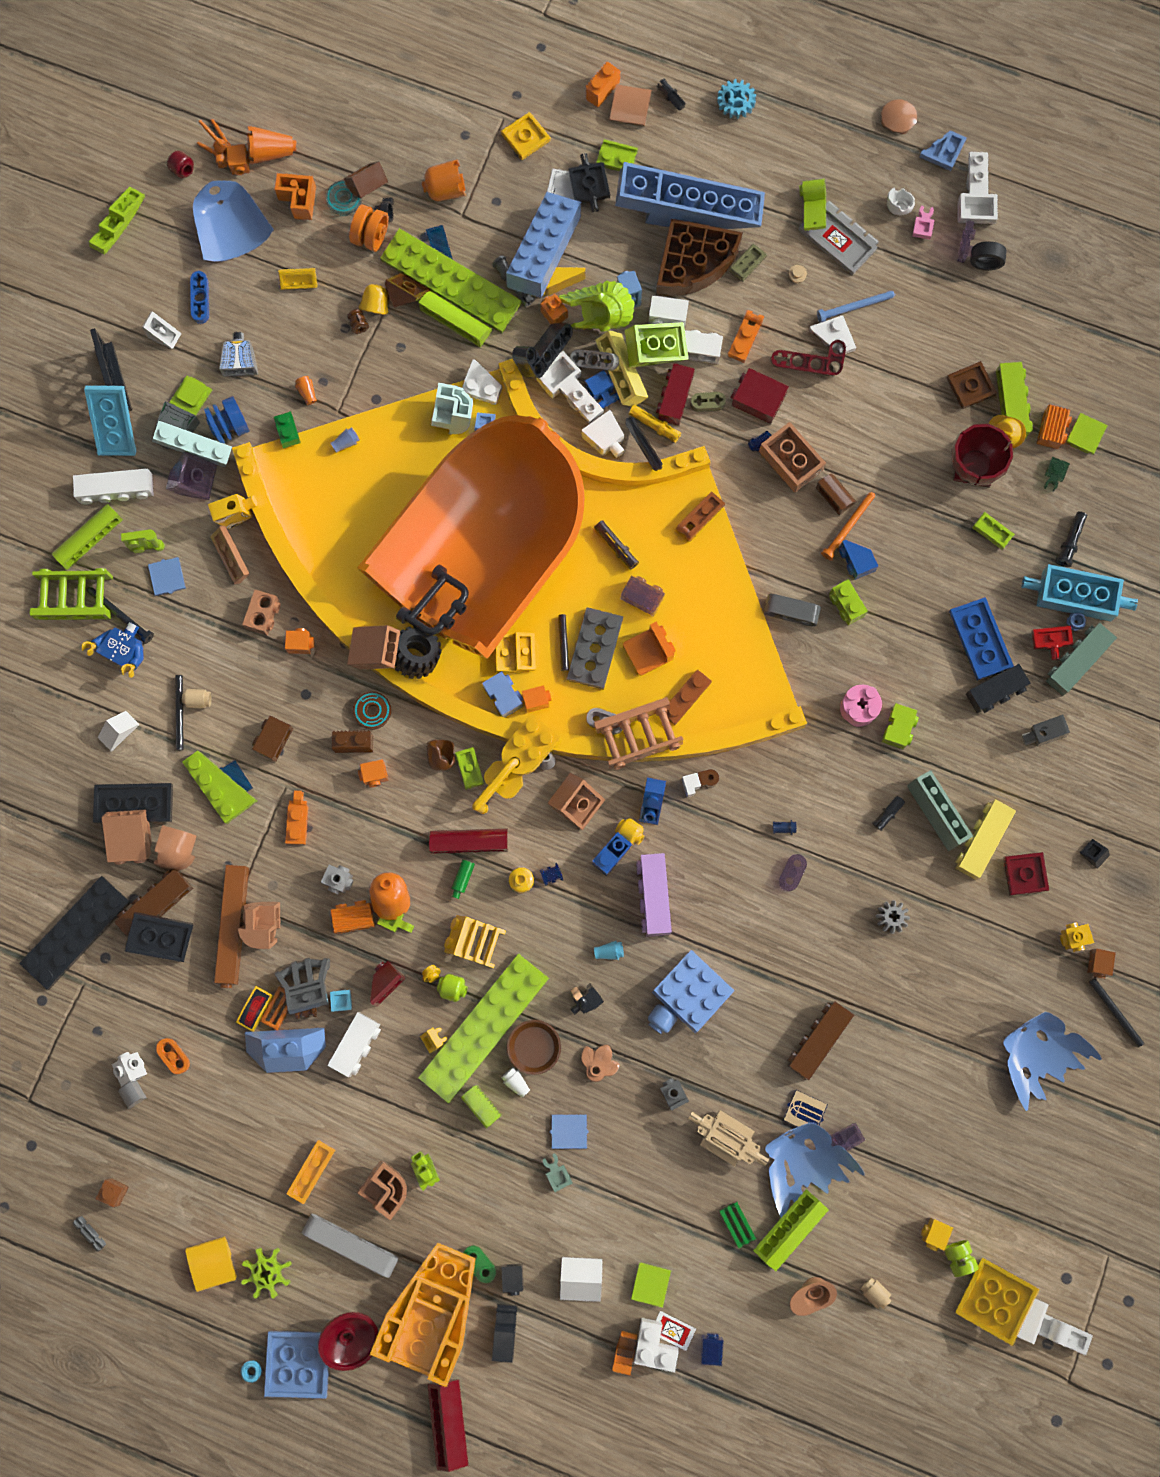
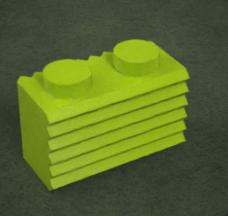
M479 1085L473 1086L461 1097L486 1129L502 1116V1113L496 1110L497 1107H494V1104H491L489 1098L481 1091Z

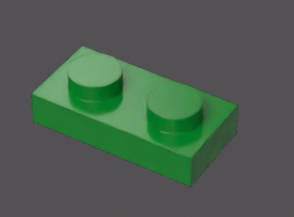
M292 412L274 416L283 449L301 443Z

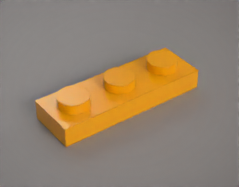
M318 1140L289 1188L287 1195L305 1204L336 1150Z

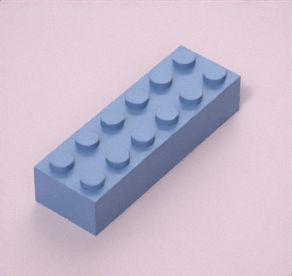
M546 192L506 272L507 288L542 298L580 220V201Z

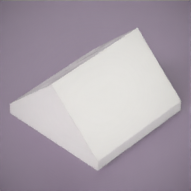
M562 1257L560 1300L601 1302L602 1259Z

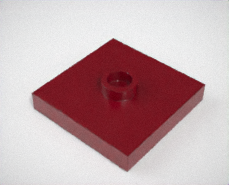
M1043 852L1003 857L1009 896L1050 891Z

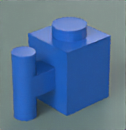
M605 370L585 380V388L595 401L602 399L598 403L602 408L620 399L618 393L610 396L613 392L614 384L610 374L607 375Z

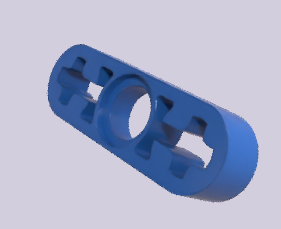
M196 271L190 277L191 316L196 323L204 324L209 319V281L204 272ZM199 278H202V280L200 281L201 288H199V285L197 283ZM197 294L205 295L202 301H196L195 297ZM198 307H201V311L203 313L201 314V317L197 316L199 314Z

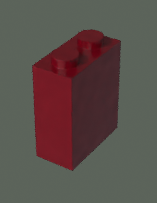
M749 368L746 373H742L738 382L740 386L738 389H734L730 397L733 399L731 406L772 424L787 395L789 386Z

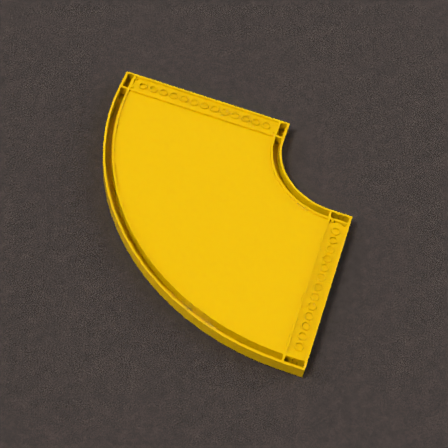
M513 359L498 363V370L488 372L502 385L497 404L473 398L470 425L465 432L460 434H449L450 429L431 426L437 389L299 432L301 443L284 449L280 439L252 447L251 443L248 442L232 448L247 496H254L258 503V506L252 508L281 567L320 621L348 650H350L353 627L388 625L400 631L402 629L405 630L406 627L413 629L414 626L408 622L402 624L396 620V615L402 607L390 599L357 567L443 458L463 439L475 431L477 412L495 414V420L511 415L542 418L530 399L523 377ZM465 380L450 385L462 388ZM352 427L360 440L356 442V445L336 452L331 442L346 428L350 429ZM560 437L559 440L570 451L581 473L585 497L583 519L577 538L565 558L507 632V634H514L515 632L534 633L536 670L503 672L505 676L509 675L513 682L511 687L515 692L518 690L521 696L524 690L544 685L545 691H550L552 701H549V708L527 713L523 700L521 701L522 708L506 718L502 717L495 707V698L491 700L482 685L483 682L500 673L495 672L494 651L486 659L452 643L454 640L449 637L444 639L438 634L433 636H437V642L441 643V655L433 672L429 673L427 677L422 676L421 679H417V676H414L411 679L408 675H401V671L397 672L395 670L396 666L386 669H371L390 685L419 704L451 721L504 742H508L532 713L561 738L551 753L573 758L601 761L613 760L605 736L602 733L597 734L595 728L587 723V713L591 709L600 708L614 714H619L668 697L670 702L697 669L707 676L712 683L676 725L670 722L675 738L683 737V745H680L681 747L677 750L670 751L668 749L633 762L678 760L727 752L803 729L807 725L801 706L798 707L725 508L723 507L690 542L685 539L686 536L682 532L679 533L675 530L680 522L711 491L721 499L710 470L711 462L705 446L661 459L663 463L662 469L654 471L649 462L626 463L602 459L575 448ZM604 520L605 524L624 546L627 545L630 548V553L639 561V564L634 569L630 570L621 558H617L616 552L599 532L595 530L594 527L598 522ZM690 523L686 526L690 531L694 528ZM587 607L623 616L604 690L568 681L569 671H561L558 615H566L569 669ZM657 621L658 625H662L667 635L665 638L668 642H672L676 650L674 652V659L640 676L625 651L623 644L625 641L649 630L650 624ZM603 626L595 628V633L598 635H603L606 631ZM592 644L590 650L593 653H597L601 650V647L598 644ZM408 649V651L415 656H423V654L416 649ZM587 662L585 668L588 671H592L596 668L594 662ZM656 714L649 716L648 721L656 743L660 744L668 741L659 716ZM599 716L593 717L595 722L600 720ZM638 720L632 722L630 728L638 750L650 747L641 722H638ZM623 730L619 734L613 735L620 757L631 754Z

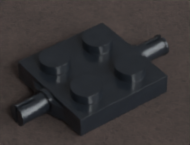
M582 153L580 155L582 164L578 167L568 168L574 200L581 203H590L591 212H598L597 201L608 199L611 195L604 162L589 163L587 153H584V156Z

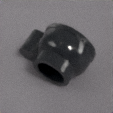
M393 197L383 198L382 203L374 207V211L378 209L388 213V222H392L394 217Z

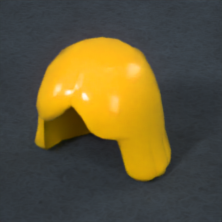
M377 284L368 285L362 295L359 309L387 315L388 293L386 289Z

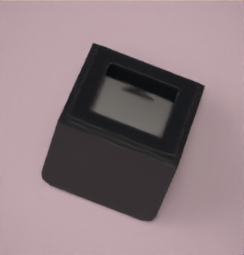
M1094 839L1080 852L1097 869L1110 856L1109 850Z

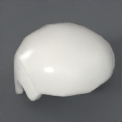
M892 188L889 191L887 207L891 213L905 215L914 208L915 199L904 188L899 191Z

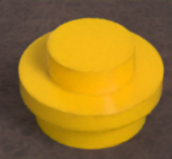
M435 965L427 967L422 972L423 981L435 982L440 977L441 970L436 968Z

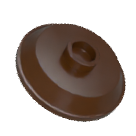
M528 1020L522 1022L514 1028L508 1038L507 1053L509 1059L523 1073L530 1075L545 1073L554 1067L560 1057V1037L556 1030L544 1021Z

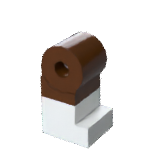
M709 769L683 776L681 781L686 797L694 796L697 789L715 787L719 781L718 772Z

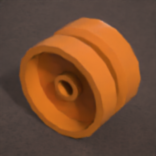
M361 204L356 210L351 223L350 243L360 247L365 244L366 249L378 251L387 232L388 213L378 209L373 212L371 207Z

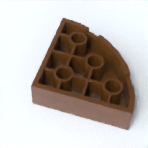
M671 219L657 282L656 295H687L712 285L726 273L737 257L743 232Z

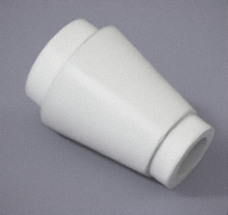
M514 1067L501 1077L504 1080L503 1083L521 1098L530 1091L519 1070H515Z

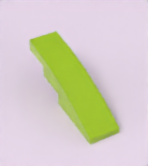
M129 186L109 208V215L99 224V231L89 241V247L105 255L129 225L143 202L145 194Z

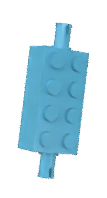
M1050 564L1042 571L1041 580L1024 576L1022 580L1024 584L1021 585V588L1038 591V607L1067 613H1081L1087 617L1106 621L1114 620L1118 616L1119 608L1135 611L1137 608L1135 603H1138V599L1121 596L1124 579Z

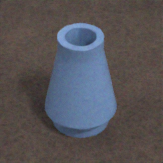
M352 427L350 429L346 428L331 442V445L336 452L356 445V442L360 439Z

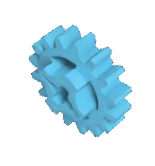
M734 79L732 84L730 81H727V87L722 85L721 90L718 91L717 104H719V110L724 109L723 114L729 113L730 118L736 115V118L739 119L741 114L743 117H746L747 112L751 113L752 108L755 107L756 94H754V88L749 89L750 84L744 85V80L737 83V80Z

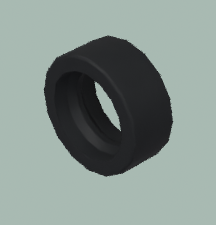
M992 241L977 243L971 249L970 263L973 267L980 270L1000 269L1006 263V247Z

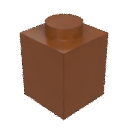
M1091 949L1087 973L1094 974L1093 977L1097 979H1106L1108 976H1113L1116 952Z
M112 1178L106 1179L99 1190L96 1200L113 1208L120 1206L129 1186Z

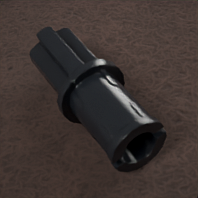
M666 79L660 80L659 82L662 85L658 83L657 88L666 96L665 99L670 101L678 111L684 109L686 102L679 96L677 89H673Z
M896 796L886 808L882 809L883 812L872 824L882 831L891 819H895L896 813L903 807L905 801L901 797Z

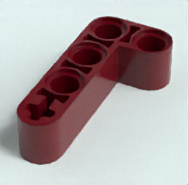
M842 340L833 341L828 347L827 357L776 350L771 355L770 360L772 365L777 368L836 376L843 369L846 345ZM834 344L841 345L842 351L840 354L833 352L832 347ZM778 354H781L782 358L787 359L788 355H791L789 358V366L786 365L787 361H781L780 364H778L777 360L774 359V357H777ZM796 356L802 359V365L799 367L794 366L792 363L793 358ZM813 359L820 361V368L817 370L811 367ZM831 362H835L839 366L838 371L835 373L829 370Z

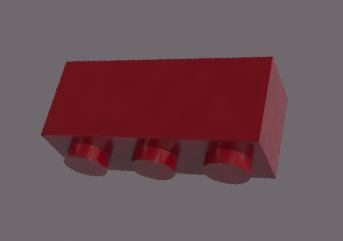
M673 363L672 369H668L666 375L668 384L663 386L661 396L664 398L662 403H658L656 413L659 414V420L680 426L694 377V368Z

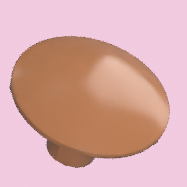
M905 100L890 101L884 106L881 113L882 126L893 132L906 134L916 123V109Z

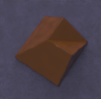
M404 273L397 274L385 281L386 291L394 308L417 301L427 292H432L431 289Z

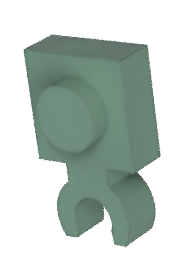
M553 1153L554 1162L549 1164L546 1158H544L543 1164L550 1168L551 1171L546 1173V1176L554 1192H557L573 1182L564 1164L558 1167V1157Z

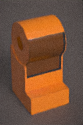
M621 1331L612 1364V1371L626 1375L631 1374L637 1342L636 1334Z

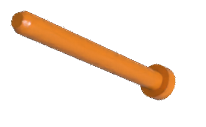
M873 492L868 493L828 549H823L821 554L824 558L832 560L835 557V550L875 498Z

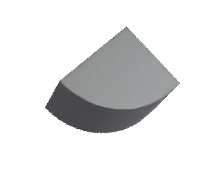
M130 1081L118 1091L128 1109H131L147 1098L137 1081Z

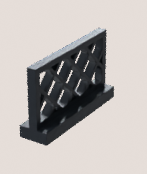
M95 328L91 329L90 333L105 386H124L128 410L132 411L114 345L112 342L105 344Z

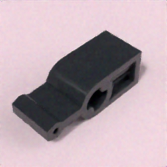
M497 1304L492 1361L513 1363L518 1305Z

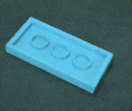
M86 386L84 391L98 455L135 456L136 447L124 386Z

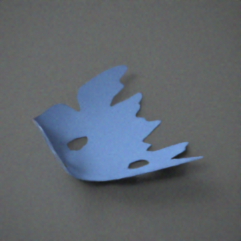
M1044 1012L1027 1021L1008 1035L1003 1042L1006 1050L1010 1053L1007 1063L1012 1083L1025 1111H1028L1030 1091L1038 1099L1046 1100V1096L1038 1081L1039 1076L1045 1078L1046 1073L1064 1083L1063 1075L1066 1073V1067L1085 1069L1072 1052L1080 1053L1087 1059L1090 1056L1098 1060L1102 1059L1097 1050L1079 1034L1070 1033L1065 1035V1023L1049 1012ZM1027 1027L1026 1031L1021 1032L1023 1028ZM1042 1030L1046 1034L1048 1041L1039 1039L1036 1032ZM1024 1067H1027L1031 1073L1029 1079H1026L1022 1069Z
M809 1122L794 1128L766 1145V1152L771 1158H774V1162L769 1168V1177L774 1201L781 1218L788 1211L790 1201L793 1200L795 1203L802 1195V1185L808 1188L812 1182L828 1194V1185L831 1184V1179L849 1183V1179L838 1164L845 1166L852 1173L857 1171L862 1176L865 1175L860 1165L842 1146H831L832 1138L830 1134L815 1123ZM795 1134L794 1138H788L789 1136ZM810 1138L816 1150H811L805 1146V1140ZM784 1159L788 1162L791 1175L795 1180V1184L791 1187L787 1184Z

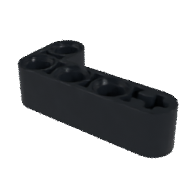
M552 323L534 347L516 346L513 349L512 358L523 377L541 378L571 339L573 334L572 326L568 323Z

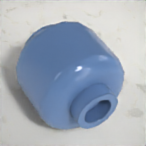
M658 1004L648 1016L649 1026L660 1034L662 1032L668 1033L677 1021V1016L666 1005Z

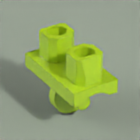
M420 1151L411 1157L413 1162L411 1165L422 1191L427 1186H434L436 1182L440 1181L429 1153L424 1156Z

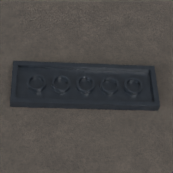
M101 876L19 964L46 990H50L131 901L104 876Z

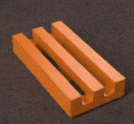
M281 986L278 987L260 1022L275 1030H279L288 1014L286 1005L276 1025L273 1024L286 1001L285 989ZM281 992L284 993L270 1021H267L266 1019L268 1018Z

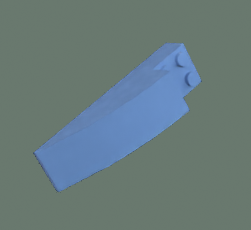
M624 162L619 172L615 206L646 212V224L670 227L671 219H677L723 229L761 227L765 192Z

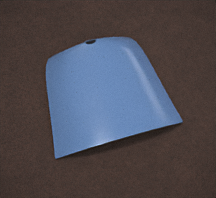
M211 181L194 198L193 215L204 260L225 261L239 257L259 247L269 238L274 230L249 193L237 182ZM214 186L220 187L218 194L212 195L209 193L210 188ZM223 200V204L219 205L217 201Z

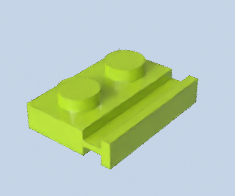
M603 139L596 163L604 162L605 168L620 172L624 162L634 164L638 148Z

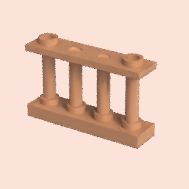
M668 697L594 722L596 733H602L605 736L613 760L608 761L609 769L619 770L630 762L668 749L674 751L679 749L680 745H683V737L675 738L666 714L667 710L670 709ZM655 714L659 716L668 741L660 744L656 743L648 721L649 716ZM637 720L641 722L650 746L642 750H638L630 728L631 723ZM617 727L623 729L631 754L620 757L611 733L612 729Z

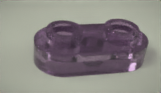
M794 854L788 859L779 878V886L782 890L791 892L798 887L807 867V861L804 856ZM794 861H800L801 866L796 867ZM787 878H791L793 880V883L791 885L786 883Z

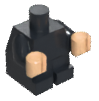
M591 983L586 986L587 989L584 992H581L577 987L571 990L575 998V1005L570 1010L574 1015L579 1011L585 1014L604 1003L603 998Z

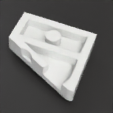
M843 315L810 326L809 331L812 334L815 333L821 339V342L828 347L833 341L842 340L846 345L845 354L856 350ZM834 344L832 350L834 353L840 354L842 347L840 344Z

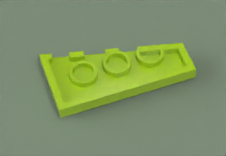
M196 751L182 762L225 824L231 822L258 801L200 751Z

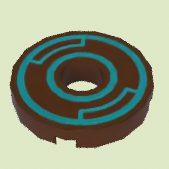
M376 691L360 695L353 706V714L356 721L362 727L369 730L383 727L392 714L389 700L383 694ZM370 706H376L378 708V711L375 715H369L367 713V710Z

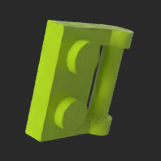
M151 529L121 533V541L133 553H143L149 549L162 551L165 548L163 541L158 539L156 533Z

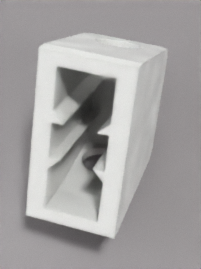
M610 410L582 429V438L602 456L611 451L618 458L625 452L620 446L624 441V434Z

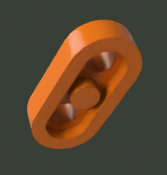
M165 1038L158 1042L156 1047L157 1054L169 1070L174 1074L185 1073L189 1069L190 1061L176 1041ZM167 1045L171 1046L170 1052H166L165 1047ZM179 1060L183 1062V1066L181 1068L177 1066V1062Z

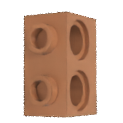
M254 590L242 624L245 629L263 635H268L269 631H272L274 627L273 618L275 613L279 612L281 605L277 596ZM265 601H270V605L267 608H262V604ZM258 619H264L262 625H256Z

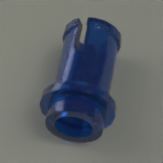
M765 431L758 437L751 438L750 442H748L751 451L758 452L761 444L771 437V434Z

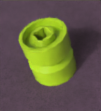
M961 1240L946 1246L944 1252L947 1259L952 1262L950 1267L954 1277L965 1276L979 1269L975 1257L970 1255L972 1249L968 1240Z

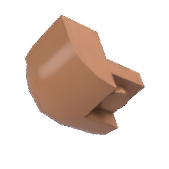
M162 825L154 851L158 852V857L154 864L160 868L172 871L174 869L177 871L186 869L195 859L191 853L197 836Z
M255 902L244 905V925L238 931L240 938L246 945L256 949H270L277 943L275 935L276 929H280V902Z
M381 1160L370 1172L369 1177L357 1193L373 1204L374 1209L391 1220L404 1203L407 1186L400 1173Z

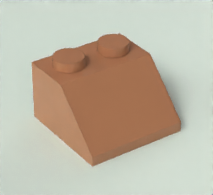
M569 773L547 804L583 830L605 799L584 779Z

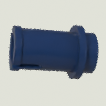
M792 820L790 822L773 821V834L790 833V835H793V833L797 832L796 822Z

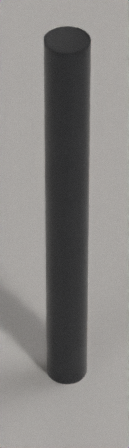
M175 675L176 751L184 750L183 675Z
M1093 978L1090 980V985L1136 1046L1139 1048L1144 1045L1143 1040L1097 979Z

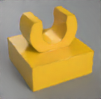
M431 1028L420 1036L429 1053L440 1048L447 1040L446 1037L440 1039L437 1035L442 1030L441 1028Z

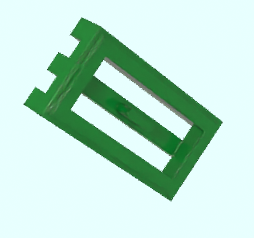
M737 1201L719 1210L738 1248L756 1240ZM733 1208H736L750 1237H746L732 1210ZM729 1211L743 1239V1241L741 1242L739 1241L725 1214V1212Z

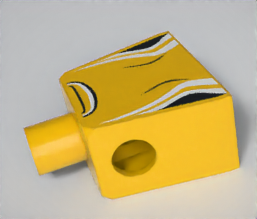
M234 494L212 502L208 506L213 522L231 529L252 518L251 509L258 506V503L254 496L244 498Z

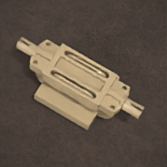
M719 1110L715 1118L708 1114L703 1118L693 1112L690 1114L696 1119L689 1116L688 1120L698 1125L697 1132L704 1136L700 1143V1146L734 1167L738 1160L741 1159L749 1164L756 1160L764 1166L767 1165L761 1159L768 1162L769 1158L759 1153L760 1146L752 1142L751 1137L755 1132L721 1110Z

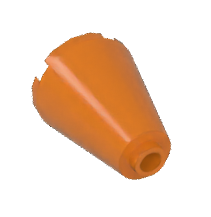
M253 126L247 127L248 131H251V133H247L248 154L252 157V159H249V164L291 156L293 151H296V140H293L292 136Z

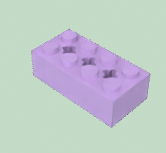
M665 853L641 855L640 860H637L636 864L637 874H641V880L638 882L639 894L643 893V899L640 900V912L645 915V919L641 921L642 933L646 932V937L670 935L671 921Z

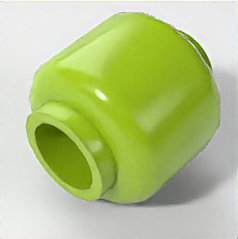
M446 974L444 977H441L437 985V992H439L440 997L452 1002L459 1001L461 997L464 998L468 989L465 986L464 978L453 974Z

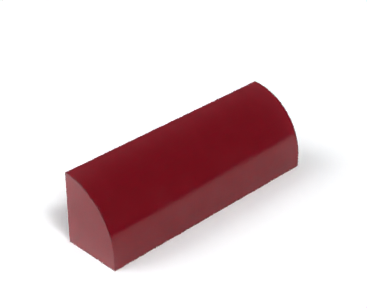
M508 828L430 831L429 852L431 854L508 852Z
M449 1379L447 1387L435 1382L428 1383L436 1470L451 1472L469 1466L459 1379Z

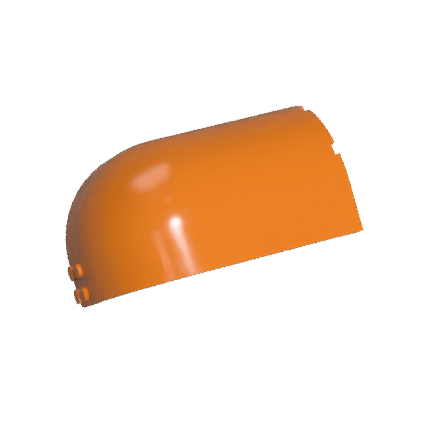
M520 415L501 417L485 424L463 439L437 465L357 567L400 607L404 606L411 611L437 581L431 576L434 568L439 564L447 568V574L463 583L467 587L469 595L464 603L467 605L465 612L462 615L456 613L453 617L455 620L451 629L444 628L438 635L444 639L449 637L454 640L452 642L454 645L486 659L565 558L577 538L583 519L584 486L578 465L570 451L559 440L560 436L556 432L551 431L547 427L548 423L540 417L538 419ZM445 582L416 619L428 627H435L439 623L440 617L449 611L453 601L458 600L461 596V591Z

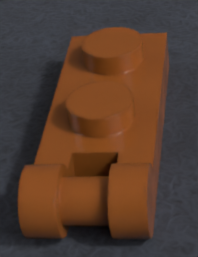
M711 491L680 522L675 530L679 533L682 532L686 536L685 539L690 542L725 506V503ZM689 523L694 527L691 531L686 527Z

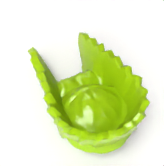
M606 280L603 284L599 282L596 286L591 285L581 290L576 289L574 292H568L567 295H559L562 303L571 307L578 305L582 307L584 321L570 324L572 329L588 328L599 329L601 332H605L610 329L625 327L633 319L635 303L628 293V288L623 287L622 283Z

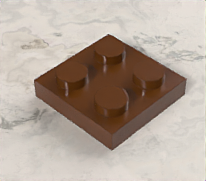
M981 361L951 373L946 377L962 410L997 394Z

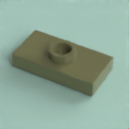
M753 243L730 267L729 272L744 282L767 257V254Z

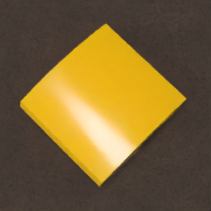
M515 632L514 634H506L494 649L495 672L535 671L534 633Z
M225 1236L186 1248L187 1260L197 1292L236 1280L237 1275L231 1261V1252Z

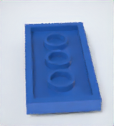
M986 597L949 610L977 681L1014 667Z

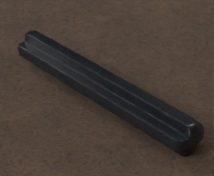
M632 416L626 418L625 424L652 469L654 471L661 470L663 463L635 418Z

